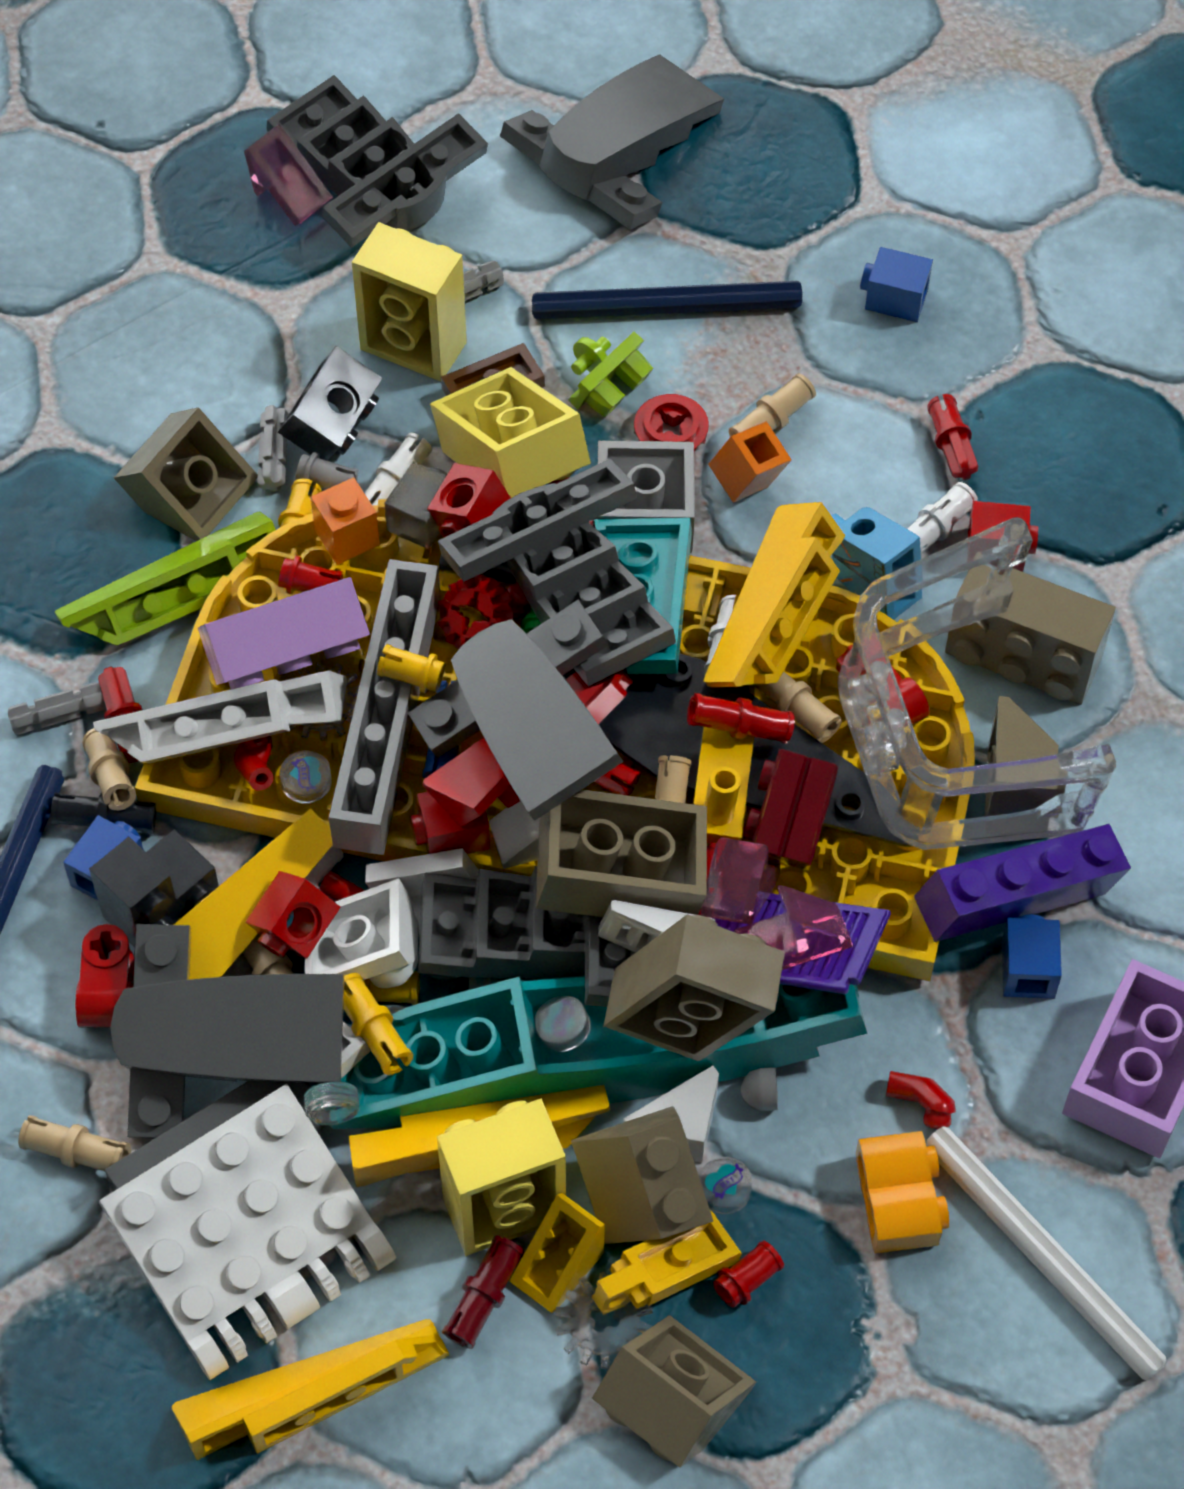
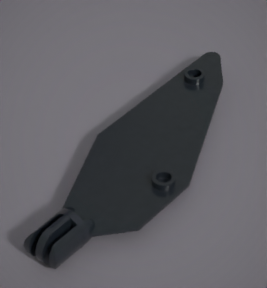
M679 653L677 674H627L633 680V683L626 688L627 694L625 698L598 725L616 750L656 778L658 776L659 756L666 755L668 760L670 755L690 759L691 767H689L687 790L695 792L703 727L688 725L687 711L692 695L700 693L704 696L734 702L740 697L750 699L752 705L773 708L741 686H708L704 682V667L707 662ZM573 668L562 676L564 679H567L576 671ZM794 724L790 741H787V744L754 737L746 805L762 809L766 791L757 788L765 760L775 762L778 750L784 749L839 766L823 823L824 826L904 847H911L918 842L920 836L918 828L873 778ZM844 806L852 807L855 810H847Z

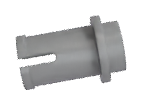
M313 452L311 456L306 454L301 456L296 469L295 480L310 479L312 480L311 486L317 483L321 489L326 490L353 477L357 481L359 470L320 459L319 453Z

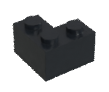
M175 829L147 852L128 836L89 868L102 916L111 925H116L122 929L128 937L129 943L134 947L136 944V924L174 925L219 886L215 867Z

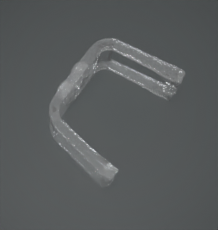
M1011 518L876 579L860 595L853 619L855 637L851 650L844 658L838 678L839 698L880 817L890 833L904 843L927 850L1058 837L1083 831L1094 814L1095 807L1104 790L1108 787L1109 780L1116 768V760L1110 744L1034 759L952 769L935 765L926 758L919 746L888 657L942 633L1007 612L1014 593L1009 580L1012 569L1015 565L1025 562L1033 541L1026 522L1021 518ZM981 565L991 567L985 585L879 632L877 615L885 604L960 572ZM865 669L867 674L861 675ZM899 764L907 776L901 798L890 772L899 769ZM1084 783L1081 790L1059 794L1035 809L1010 814L934 823L943 796Z

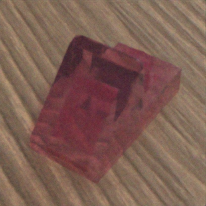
M280 124L244 150L254 193L258 196L269 190L295 226L302 223L333 198Z
M724 837L719 838L715 846L707 879V896L701 907L700 915L752 925L780 878L781 860L768 858L769 850L764 844Z
M783 885L777 886L784 910L783 914L734 929V932L737 934L758 936L765 941L766 945L784 951L782 970L853 947L851 937L836 903Z

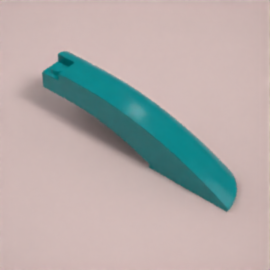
M585 976L521 981L520 977L419 1003L393 1013L392 1025L407 1048L413 1053V1060L408 1066H405L402 1060L397 1058L396 1061L402 1068V1071L393 1075H386L370 1050L360 1062L341 1078V1084L334 1088H344L343 1095L345 1099L342 1100L344 1097L338 1093L330 1096L336 1099L337 1102L340 1100L344 1102H339L336 1105L334 1103L329 1104V1123L332 1129L402 1127L400 1116L599 1085L605 1086L609 1104L666 1094L711 1066H714L719 1073L718 1082L746 1076L749 1072L759 1068H777L819 1057V1046L868 1033L856 985H850L847 994L779 984L775 1012L702 1060L696 1061L604 1027L607 1007L585 1005ZM563 998L565 1001L571 1000L569 1004L573 1006L571 1016L575 1025L565 1029L566 1036L561 1034L558 1037L557 1034H547L542 1029V1023L549 1016L550 1007L555 1003L561 1002ZM566 1003L555 1022V1033L563 1031V1025L572 1011V1007Z

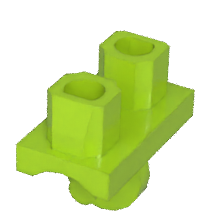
M634 331L607 356L605 352L611 347V343L606 337L602 336L596 342L588 337L580 338L573 345V352L577 360L571 365V369L577 375L583 374L586 370L590 373L578 384L579 389L568 401L577 410L587 403L606 418L625 397L610 379L617 374L634 390L654 369L638 351L644 340Z

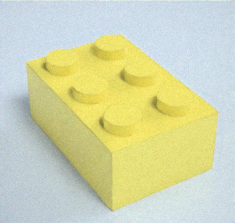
M378 222L352 260L360 350L441 382V376L448 373L467 343L462 254L455 252L445 245H436L413 236L404 229H395Z
M512 367L430 403L442 452L458 464L494 470L511 498L519 493L543 486L554 480L566 479L575 470L591 463L580 414Z
M542 1098L530 1103L526 1101L509 1103L502 1107L496 1115L477 1122L472 1119L459 1121L448 1127L443 1134L437 1136L443 1201L465 1257L489 1248L495 1235L500 1236L502 1239L505 1237L512 1240L538 1230L556 1195L561 1192L566 1195V1156Z

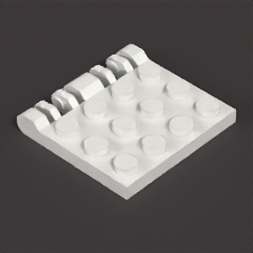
M288 1084L280 1087L99 1200V1204L209 1380L229 1368L222 1352L207 1332V1329L211 1326L214 1327L237 1363L248 1356L244 1341L225 1318L242 1307L252 1322L251 1325L254 1331L265 1343L277 1337L274 1327L255 1300L262 1293L287 1330L320 1309L315 1295L298 1272L304 1266L307 1267L315 1282L330 1302L341 1295L337 1280L319 1259L324 1253L335 1248L343 1260L346 1270L357 1282L360 1283L370 1277L369 1271L360 1255L348 1240L352 1235L376 1271L396 1260V1255L389 1242L371 1219Z

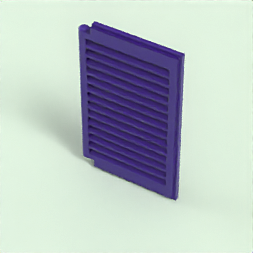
M724 887L710 918L715 919L719 927L737 934L758 936L765 941L766 945L784 951L780 984L847 994L850 985L858 986L861 983L891 912L885 909Z

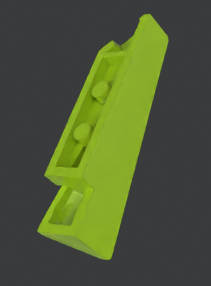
M255 512L55 610V615L65 627H73L117 646L201 609L218 580L223 575L228 576L247 557L246 551L251 546L276 530L273 521L262 512Z

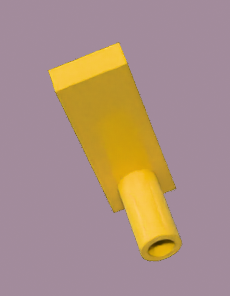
M703 727L693 804L707 806V844L712 842L724 847L740 848L754 741L753 736L746 735L744 739L732 738L727 731Z

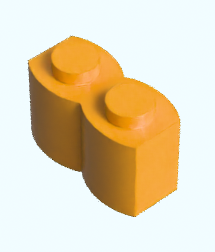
M922 1131L858 1139L855 1152L874 1254L938 1246L942 1229L949 1228V1211L945 1196L936 1197L932 1178L939 1177V1162L935 1146H926Z

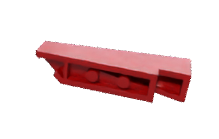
M623 669L590 686L584 682L577 672L565 679L597 724L625 698L627 694L626 688L633 683V680ZM484 737L423 780V787L460 827L480 817L497 798L507 808L520 802L519 797L512 788Z

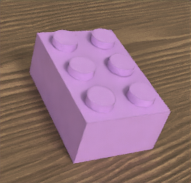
M351 577L198 627L216 685L228 682L230 689L264 681L262 670L276 666L280 675L312 665L310 654L323 651L325 658L329 659L361 649L358 639L370 635Z
M1132 959L1070 1087L1062 1114L1161 1159L1184 1109V982Z

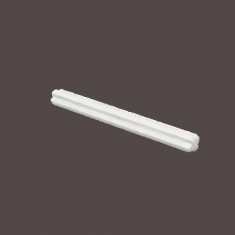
M943 1126L932 1133L926 1141V1146H935L938 1162L945 1171L1142 1379L1149 1380L1164 1367L1167 1361L1166 1356L948 1127Z

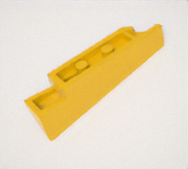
M822 502L780 505L775 510L704 677V682L708 686L739 687L751 684L777 683L840 572L830 556L841 544L845 534Z
M312 808L174 924L190 925L189 980L222 977L258 934L256 930L245 922L278 872L282 871L306 878L333 846L330 828Z
M599 1085L400 1116L402 1128L349 1136V1144L356 1187L366 1186L405 1173L440 1168L437 1145L438 1135L443 1134L448 1127L459 1121L472 1119L477 1122L496 1115L502 1107L515 1101L530 1103L542 1098L562 1149H566L572 1144L571 1140L576 1139L596 1115L610 1110L605 1086Z
M424 1319L177 1401L172 1405V1411L196 1460L248 1435L258 1454L448 1357L449 1352L433 1322L430 1319Z

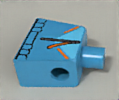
M870 507L861 508L846 520L839 514L831 515L845 534V538L832 554L833 561L840 570L837 579L851 592L871 600V607L883 612L893 620L922 598L921 548L918 535Z

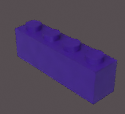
M1109 823L938 869L914 895V898L934 942L1005 923L1007 918L1037 914L1105 895L1131 869V866Z

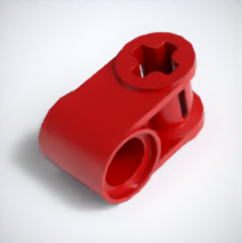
M97 925L89 930L83 939L80 980L76 988L75 1001L76 1021L79 1028L110 1027L114 1007L123 990L134 987V955L130 950L128 937L116 925Z

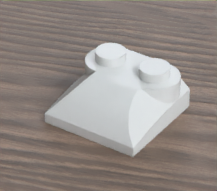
M395 879L336 901L335 903L341 908L309 957L305 959V974H344L345 976L350 973H359L363 980L370 979L379 988L397 987L408 981L418 963L417 919L408 891L400 879Z

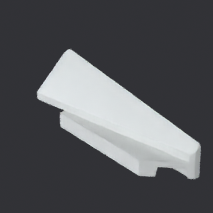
M329 670L286 681L269 680L93 722L97 732L108 736L127 749V753L140 762L150 764L289 732V725L339 722L342 718L347 680L346 676Z

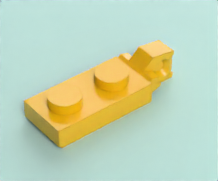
M710 1211L713 1222L663 1239L646 1240L623 1251L620 1260L613 1263L609 1269L612 1274L597 1281V1288L592 1295V1299L603 1315L624 1307L630 1301L636 1309L644 1307L646 1304L650 1306L718 1273L722 1267L733 1266L739 1261L742 1253L713 1211Z

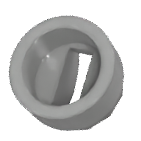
M759 1068L749 1072L742 1080L740 1088L744 1102L756 1110H778L776 1068Z

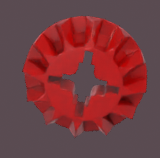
M679 394L658 395L646 401L635 415L634 434L637 435L639 441L694 442V452L700 444H705L709 428L707 414L702 406L689 397ZM663 422L668 423L671 427L680 425L679 435H675L672 431L663 433Z
M477 575L464 582L460 579L455 583L448 584L449 590L444 598L438 601L440 619L436 623L442 628L446 636L445 641L457 649H460L463 644L478 632L493 624L513 620L514 616L512 600L507 590L497 580L484 575ZM477 600L479 601L477 609L484 612L485 616L490 617V620L473 621L470 628V618L464 616L463 612H460V608H465L466 606L473 607Z

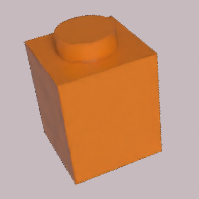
M767 421L731 436L708 465L734 503L768 488L792 459Z
M354 477L310 497L314 529L336 565L380 545L377 512Z

